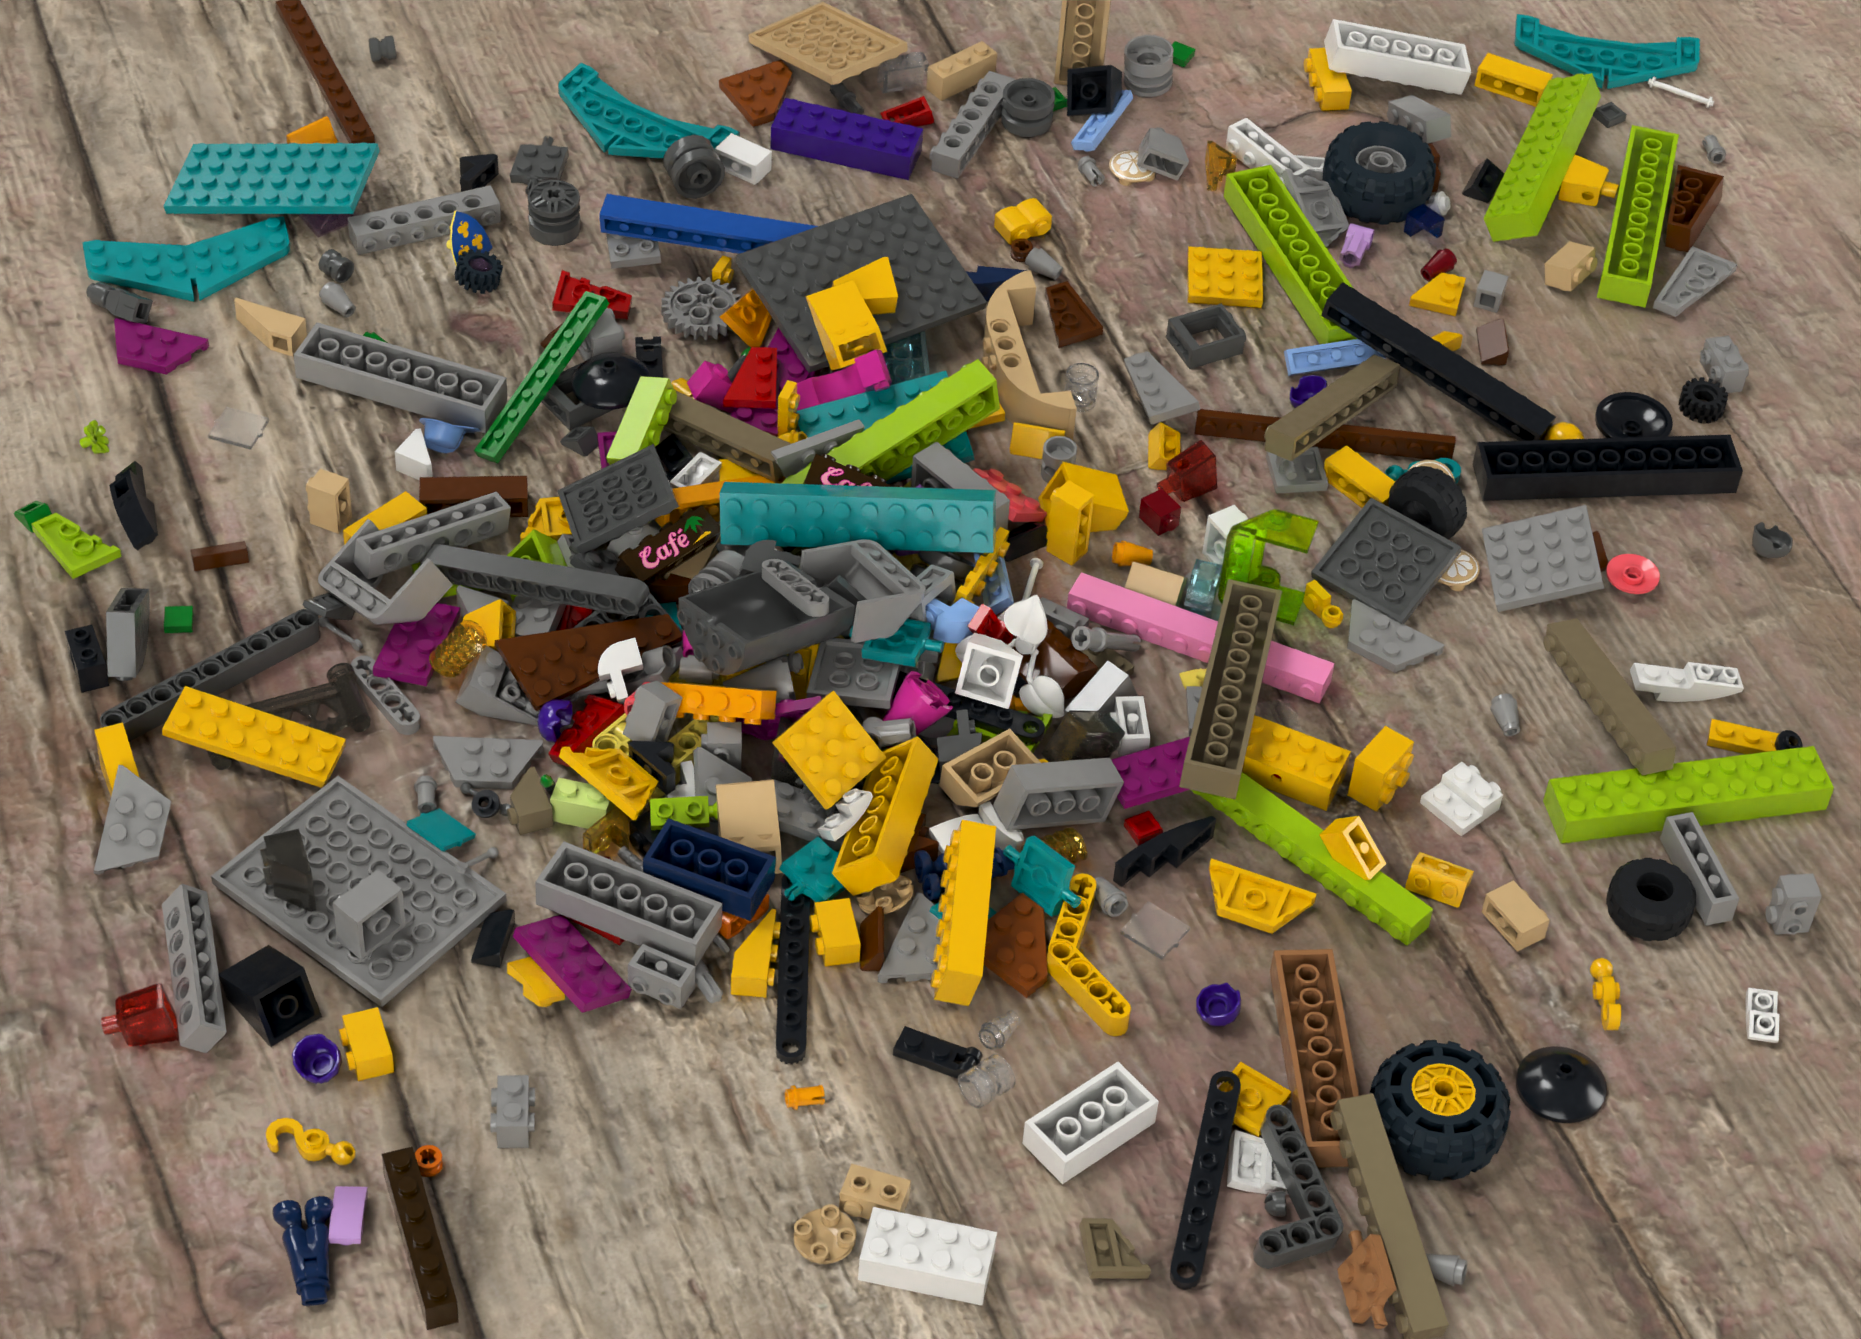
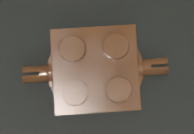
M1354 1230L1348 1234L1352 1245V1253L1337 1268L1352 1323L1363 1324L1372 1315L1374 1327L1376 1329H1383L1388 1325L1383 1310L1384 1305L1396 1290V1285L1381 1235L1370 1234L1363 1241L1361 1231Z

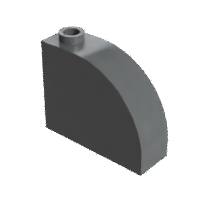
M121 588L106 611L108 677H116L120 681L132 680L133 677H137L143 666L149 633V589Z

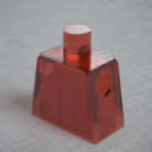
M1200 440L1169 460L1166 464L1167 478L1157 483L1158 490L1162 488L1168 495L1173 492L1183 502L1217 489L1216 456Z
M162 983L117 997L115 1000L116 1014L101 1018L104 1035L121 1032L129 1046L179 1040L176 1013Z

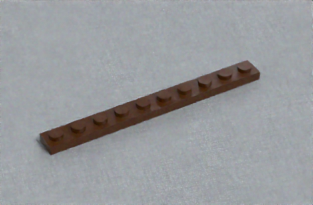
M275 1L276 9L348 142L375 143V135L301 1Z
M1200 409L1197 411L1194 434L1266 442L1264 434L1267 427L1281 419V417ZM1343 424L1312 447L1340 450L1347 445L1355 452L1428 460L1439 458L1452 459L1456 436Z

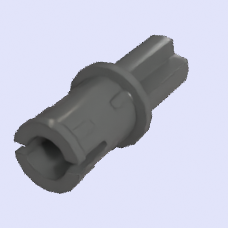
M842 82L831 85L830 92L837 98L840 107L846 108L851 113L864 114V109L856 101L855 94L848 91Z

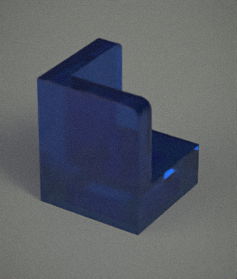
M1422 204L1407 213L1404 233L1411 237L1424 229L1436 238L1442 236L1445 218L1427 205Z

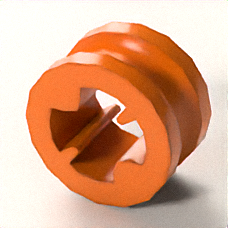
M425 1145L416 1150L415 1156L421 1176L432 1177L442 1170V1153L438 1147ZM427 1158V1164L423 1163V1159ZM433 1158L434 1162L430 1164L429 1159Z

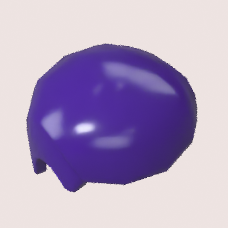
M1315 375L1301 377L1299 385L1296 388L1291 387V405L1294 408L1300 406L1310 397L1326 388L1327 381L1323 377Z
M550 700L540 709L538 714V730L541 736L548 742L556 743L561 735L560 728L570 725L573 712L571 701Z
M1228 983L1220 985L1211 984L1203 988L1196 998L1198 1015L1211 1026L1223 1027L1234 1022L1241 1011V995L1239 990H1234Z
M323 1034L306 1035L296 1043L292 1052L293 1065L302 1078L315 1084L329 1082L338 1074L342 1064L341 1052L337 1045Z

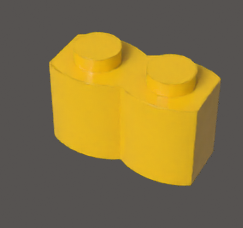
M1030 198L1022 201L1017 206L1006 207L995 214L994 228L1011 245L1016 239H1028L1029 237L1046 234L1051 229L1052 215L1036 198Z

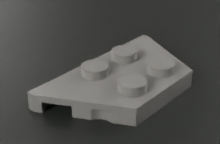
M1285 169L1281 175L1287 190L1326 247L1329 246L1349 228L1339 199L1333 195L1328 182L1318 181L1308 175L1300 177L1292 174L1293 170Z
M858 419L773 450L771 454L784 477L787 478L806 468L813 461L815 454H828L832 448L846 443L853 435L862 432L865 427Z
M516 596L511 606L516 611L515 637L556 631L567 604Z
M1356 599L1352 600L1347 649L1394 673L1405 669L1408 665L1423 662L1424 657L1434 653L1436 656L1442 654L1444 644L1403 623H1398Z
M433 736L434 748L438 750L442 758V764L450 773L453 785L458 788L463 783H469L472 788L512 790L519 782L520 776L531 767V760L537 753L541 754L543 751V740Z
M697 747L693 751L695 796H708L709 806L714 805L717 801L716 784L752 781L750 776L704 748ZM709 817L710 827L697 828L719 836L718 821L714 817Z
M118 765L95 863L94 874L98 875L103 874L106 870L118 867L126 868L134 866L138 862L146 863L158 860L165 834L171 801L123 765Z
M774 779L779 830L810 842L816 837L822 839L818 828L826 824L825 820L828 817L826 816L825 809L822 807L817 811V803L815 801L807 802L810 797L808 793L802 794L800 792L802 789ZM842 836L836 841L822 839L835 851L841 849L844 841Z
M919 892L916 893L878 974L879 983H887L888 978L905 977V982L918 981L920 979L931 980L933 970H937L938 962H933V955L936 944H940V937H936L939 919L930 912V908L934 904Z

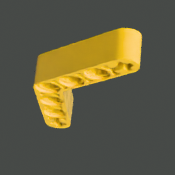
M1076 874L1072 877L1069 888L1070 891L1082 900L1079 901L1081 903L1076 908H1073L1066 901L1063 902L1048 946L1047 972L1105 1033L1110 1036H1121L1128 1030L1131 1005L1079 951L1094 906L1096 881L1089 874Z

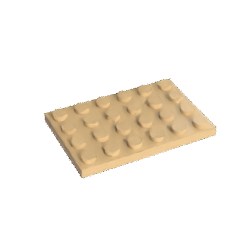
M824 2L748 34L751 44L832 85L840 84L851 76L860 75L862 71L877 67L880 63L889 59H895L900 54L908 51L907 42Z

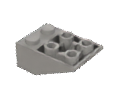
M484 645L470 662L455 702L481 716L538 726L540 710L536 712L500 653Z

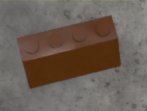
M1005 611L997 617L1003 622ZM1047 619V635L1037 647L1039 653L1036 656L1032 678L1033 680L1038 676L1052 678L1060 686L1065 700L1075 697L1094 677L1098 666L1082 651L1075 649L1071 640L1063 635ZM1021 654L1023 658L1018 674L1027 682L1026 678L1031 654Z

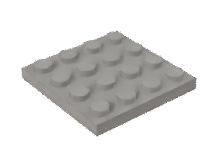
M1586 505L1482 529L1498 612L1604 589Z

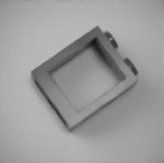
M1222 304L1168 319L1166 338L1189 369L1243 354L1244 342H1246L1245 331L1238 326L1232 314ZM1217 328L1224 337V339L1199 346L1192 335Z
M582 363L563 371L541 401L569 430L612 411L596 409L584 403L575 405L566 396V394L573 392L572 377L575 370Z

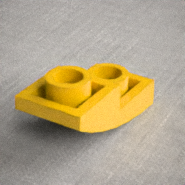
M531 956L507 963V974L523 984V996L537 1006L548 1007L554 1002L565 999V994Z

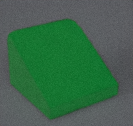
M34 501L16 510L14 516L30 532L34 533L31 523L45 518L52 513L48 504Z

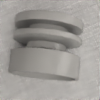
M1142 35L1130 40L1126 44L1124 51V85L1126 89L1131 90L1132 94L1140 97H1156L1168 92L1172 87L1173 47L1171 43L1165 38L1156 35Z
M730 550L719 552L707 564L706 568L701 569L688 584L689 594L738 578L744 556Z

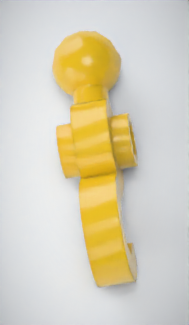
M1598 958L1592 962L1590 967L1592 977L1598 980V982L1593 983V998L1598 1000L1601 1006L1603 1029L1617 1031L1621 1022V1004H1615V1000H1619L1620 985L1611 976L1613 974L1611 962L1605 958Z
M292 1118L277 1119L266 1130L267 1145L273 1153L279 1151L277 1137L282 1133H291L295 1138L296 1147L300 1155L308 1161H319L328 1155L331 1156L336 1164L345 1166L350 1164L355 1158V1148L348 1141L332 1144L325 1131L313 1128L303 1132L302 1125Z

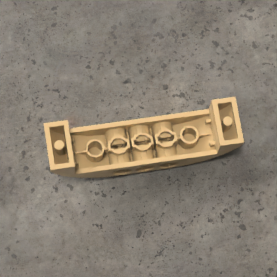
M1031 270L1024 271L1006 280L995 290L989 300L986 309L981 363L997 380L999 403L1006 413L1005 417L1012 424L1016 422L1065 431V437L1073 440L1077 408L1071 391L1040 394L1018 327L1033 325L1036 285Z

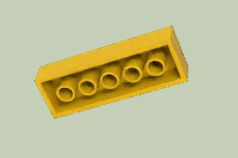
M918 736L882 751L887 758L867 775L862 790L870 791L873 798L861 818L847 831L832 871L834 877L852 896L863 892H870L874 888L886 883H892L900 876L901 867L908 853L907 850L914 835V830L921 815V809L928 795V789L939 760Z
M962 820L958 830L952 831L950 846L947 845L945 848L943 862L948 863L947 870L943 871L941 887L945 888V895H941L938 912H943L942 919L938 920L936 937H940V944H936L933 955V962H938L937 970H933L931 977V987L935 988L934 1000L969 1006L983 976L996 826Z

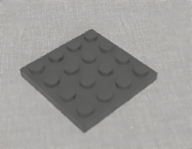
M654 444L557 491L576 547L580 553L593 551L600 545L612 539H618L624 533L637 527H642L649 521L661 515H667L679 507Z
M1370 498L1311 571V578L1351 600L1356 599L1400 624H1405L1461 553V546L1381 502Z

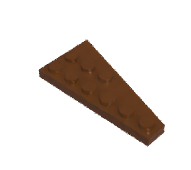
M664 614L495 640L494 645L537 712L550 700H561L600 681L598 674L599 660L609 646L620 641L636 638L642 658V654L646 651L665 645L672 646L682 641L683 635L670 615Z

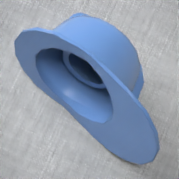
M419 419V422L424 425L426 447L439 453L447 454L454 452L459 448L465 433L481 431L478 428L452 425L435 419Z

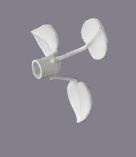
M1033 595L1010 605L1004 613L1006 628L1011 634L1017 636L1008 646L1011 648L1016 647L1017 651L1021 654H1031L1026 678L1028 684L1022 686L1019 691L1023 705L1037 716L1042 717L1044 713L1052 714V718L1063 717L1066 712L1064 709V695L1058 683L1047 676H1038L1034 680L1032 678L1036 656L1039 653L1037 647L1046 637L1048 630L1042 603L1038 595ZM972 635L964 638L956 646V656L962 663L968 641Z

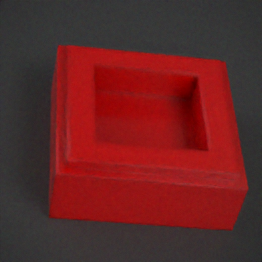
M1149 810L1124 820L1125 829L1138 846L1163 833L1162 827Z

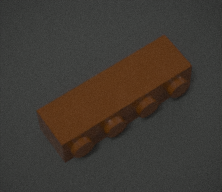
M527 476L420 477L419 502L427 508V514L497 492L511 507L510 517H528Z

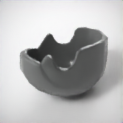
M1760 522L1754 526L1752 546L1758 555L1770 559L1781 558L1791 551L1793 538L1788 533L1779 530L1777 525H1774L1771 529H1766L1765 524Z

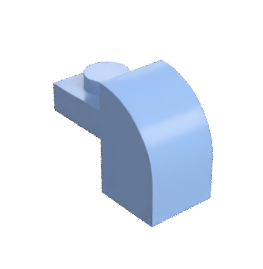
M934 598L925 606L927 622L931 623V629L934 630V639L946 643H960L964 638L973 635L967 626L979 609L975 604L961 598L952 606H948Z

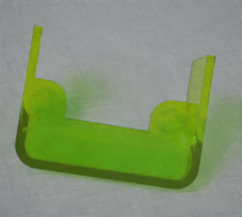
M1273 509L1233 525L1226 539L1218 590L1219 601L1223 603L1228 579L1281 590L1282 594L1276 621L1294 625L1302 606L1305 592L1280 586V574L1275 569L1262 565L1265 543L1307 554L1319 521Z

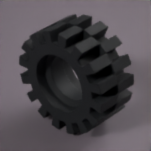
M1700 377L1699 381L1696 378H1693L1691 382L1688 380L1682 388L1678 403L1680 405L1679 410L1683 411L1685 417L1690 415L1689 419L1692 421L1695 418L1698 419L1697 423H1702L1703 420L1706 423H1711V420L1716 422L1718 418L1723 416L1728 400V392H1725V387L1720 388L1719 382L1713 384V379L1710 378L1708 381H1704V377Z

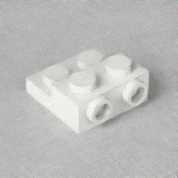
M1460 762L1442 775L1439 784L1421 796L1420 803L1457 834L1463 836L1500 809L1503 794L1498 784L1495 782L1488 783L1484 780L1475 766H1467Z

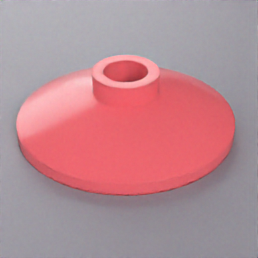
M1636 554L1618 555L1609 561L1606 568V575L1610 583L1617 589L1630 594L1648 593L1657 587L1660 579V573L1656 565L1649 559Z

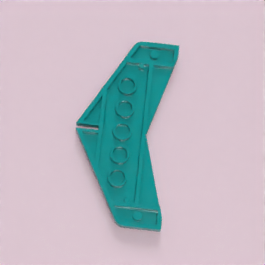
M1517 14L1514 44L1517 48L1573 75L1592 73L1597 86L1600 88L1603 87L1604 75L1607 76V89L1649 81L1653 77L1660 79L1690 73L1698 68L1700 38L1677 37L1676 42L1634 44L1581 37L1539 24L1540 19L1532 16Z
M583 63L576 66L558 84L559 96L604 153L608 150V155L664 158L667 149L675 141L685 136H703L710 140L714 149L731 133L740 137V131L727 126L717 125L715 128H709L672 120L635 105L601 80L597 71Z
M284 216L271 217L267 220L189 245L101 240L82 242L87 274L90 279L193 302L192 286L197 285L199 301L286 256L290 252Z

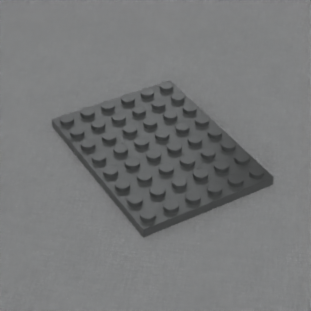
M912 194L737 254L735 260L808 373L827 367L829 363L805 296L831 288L834 280L882 257L889 258L898 294L895 313L872 314L879 326L885 345L983 310L987 304L980 291Z

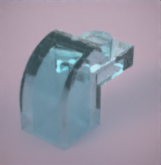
M1196 559L1185 597V610L1211 619L1223 565Z

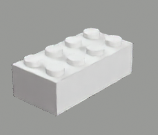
M1116 1062L1027 1120L1024 1126L1022 1144L1061 1184H1064L1154 1124L1159 1101L1119 1062Z
M873 1207L859 1259L858 1280L983 1306L995 1254L997 1232Z

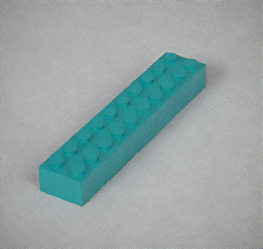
M724 482L719 493L721 544L752 545L762 540L777 541L776 546L823 547L866 539L879 543L885 550L993 553L996 542V490Z

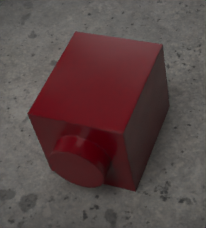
M1162 488L1141 498L1139 518L1155 534L1159 536L1179 526L1181 506Z

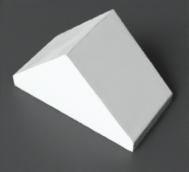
M421 428L415 429L395 451L396 471L419 481L420 477H432V464Z

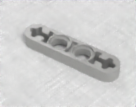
M768 559L762 563V579L806 615L822 617L829 613L828 595L785 561Z
M359 656L353 659L351 662L352 678L400 734L411 735L416 733L420 729V714L389 677L386 679L374 676L373 666L376 661L373 658ZM365 670H369V676H368V677H367V673H366ZM377 683L385 685V687L380 690H375L371 688L372 685ZM391 700L400 702V704L395 707H389L386 705V703Z

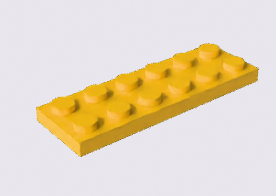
M187 686L184 687L162 728L163 736L320 788L327 784L346 746L345 738Z

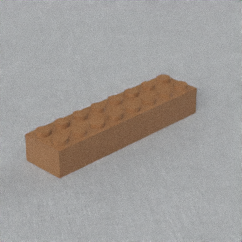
M1333 949L1274 950L1270 978L1289 1090L1292 1091L1290 1099L1293 1116L1317 1168L1349 1167L1347 1158L1344 1159L1340 1152L1339 1142L1341 1139L1338 1130L1333 1129L1330 1120V1114L1339 1099L1359 1096Z

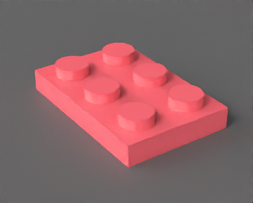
M975 468L973 470L979 476L985 478L1000 493L1005 494L1010 500L1008 516L1010 521L1043 522L1047 512L1039 507L1040 503L1021 493L1022 489L1019 486L1007 482L1001 472L992 468L989 470Z

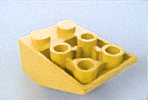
M853 280L805 296L831 370L852 365L855 363V358L876 349L881 350L882 353L887 352L879 326Z

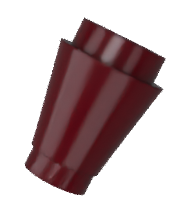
M1447 248L1439 249L1420 270L1422 277L1430 281L1442 272L1447 273L1453 270L1454 265L1457 264L1456 256Z

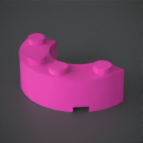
M878 349L855 358V363L845 369L819 377H811L797 383V394H800L797 411L872 390L878 392L889 388L892 380L882 351Z

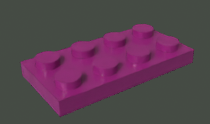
M436 603L427 615L419 621L394 623L373 666L374 676L386 679L389 677L391 680L427 686L460 618V607Z
M1190 737L1111 759L1124 781L1117 795L1124 809L1190 790L1179 787Z
M560 914L515 928L513 938L582 1013L629 998L632 989L564 915Z

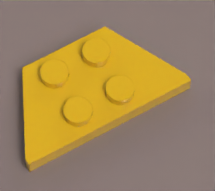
M560 497L539 499L535 506V512L528 519V526L525 532L520 534V542L533 529L557 541L562 534L572 535Z
M562 747L559 757L633 821L637 820L655 792L659 782L621 749L586 747L584 753H573L570 747Z
M1212 858L1210 860L1209 874L1217 916L1273 934L1315 903L1316 893Z

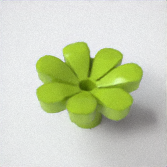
M96 420L91 421L89 425L84 427V433L87 436L79 440L81 447L87 448L91 446L95 454L108 453L109 448L107 445L109 440L106 436H103L106 433L105 428L102 425L98 426Z

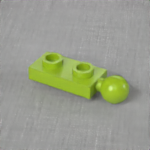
M708 796L650 799L651 830H661L668 818L694 828L710 827L709 817H714L718 821L717 801L714 805L709 806Z

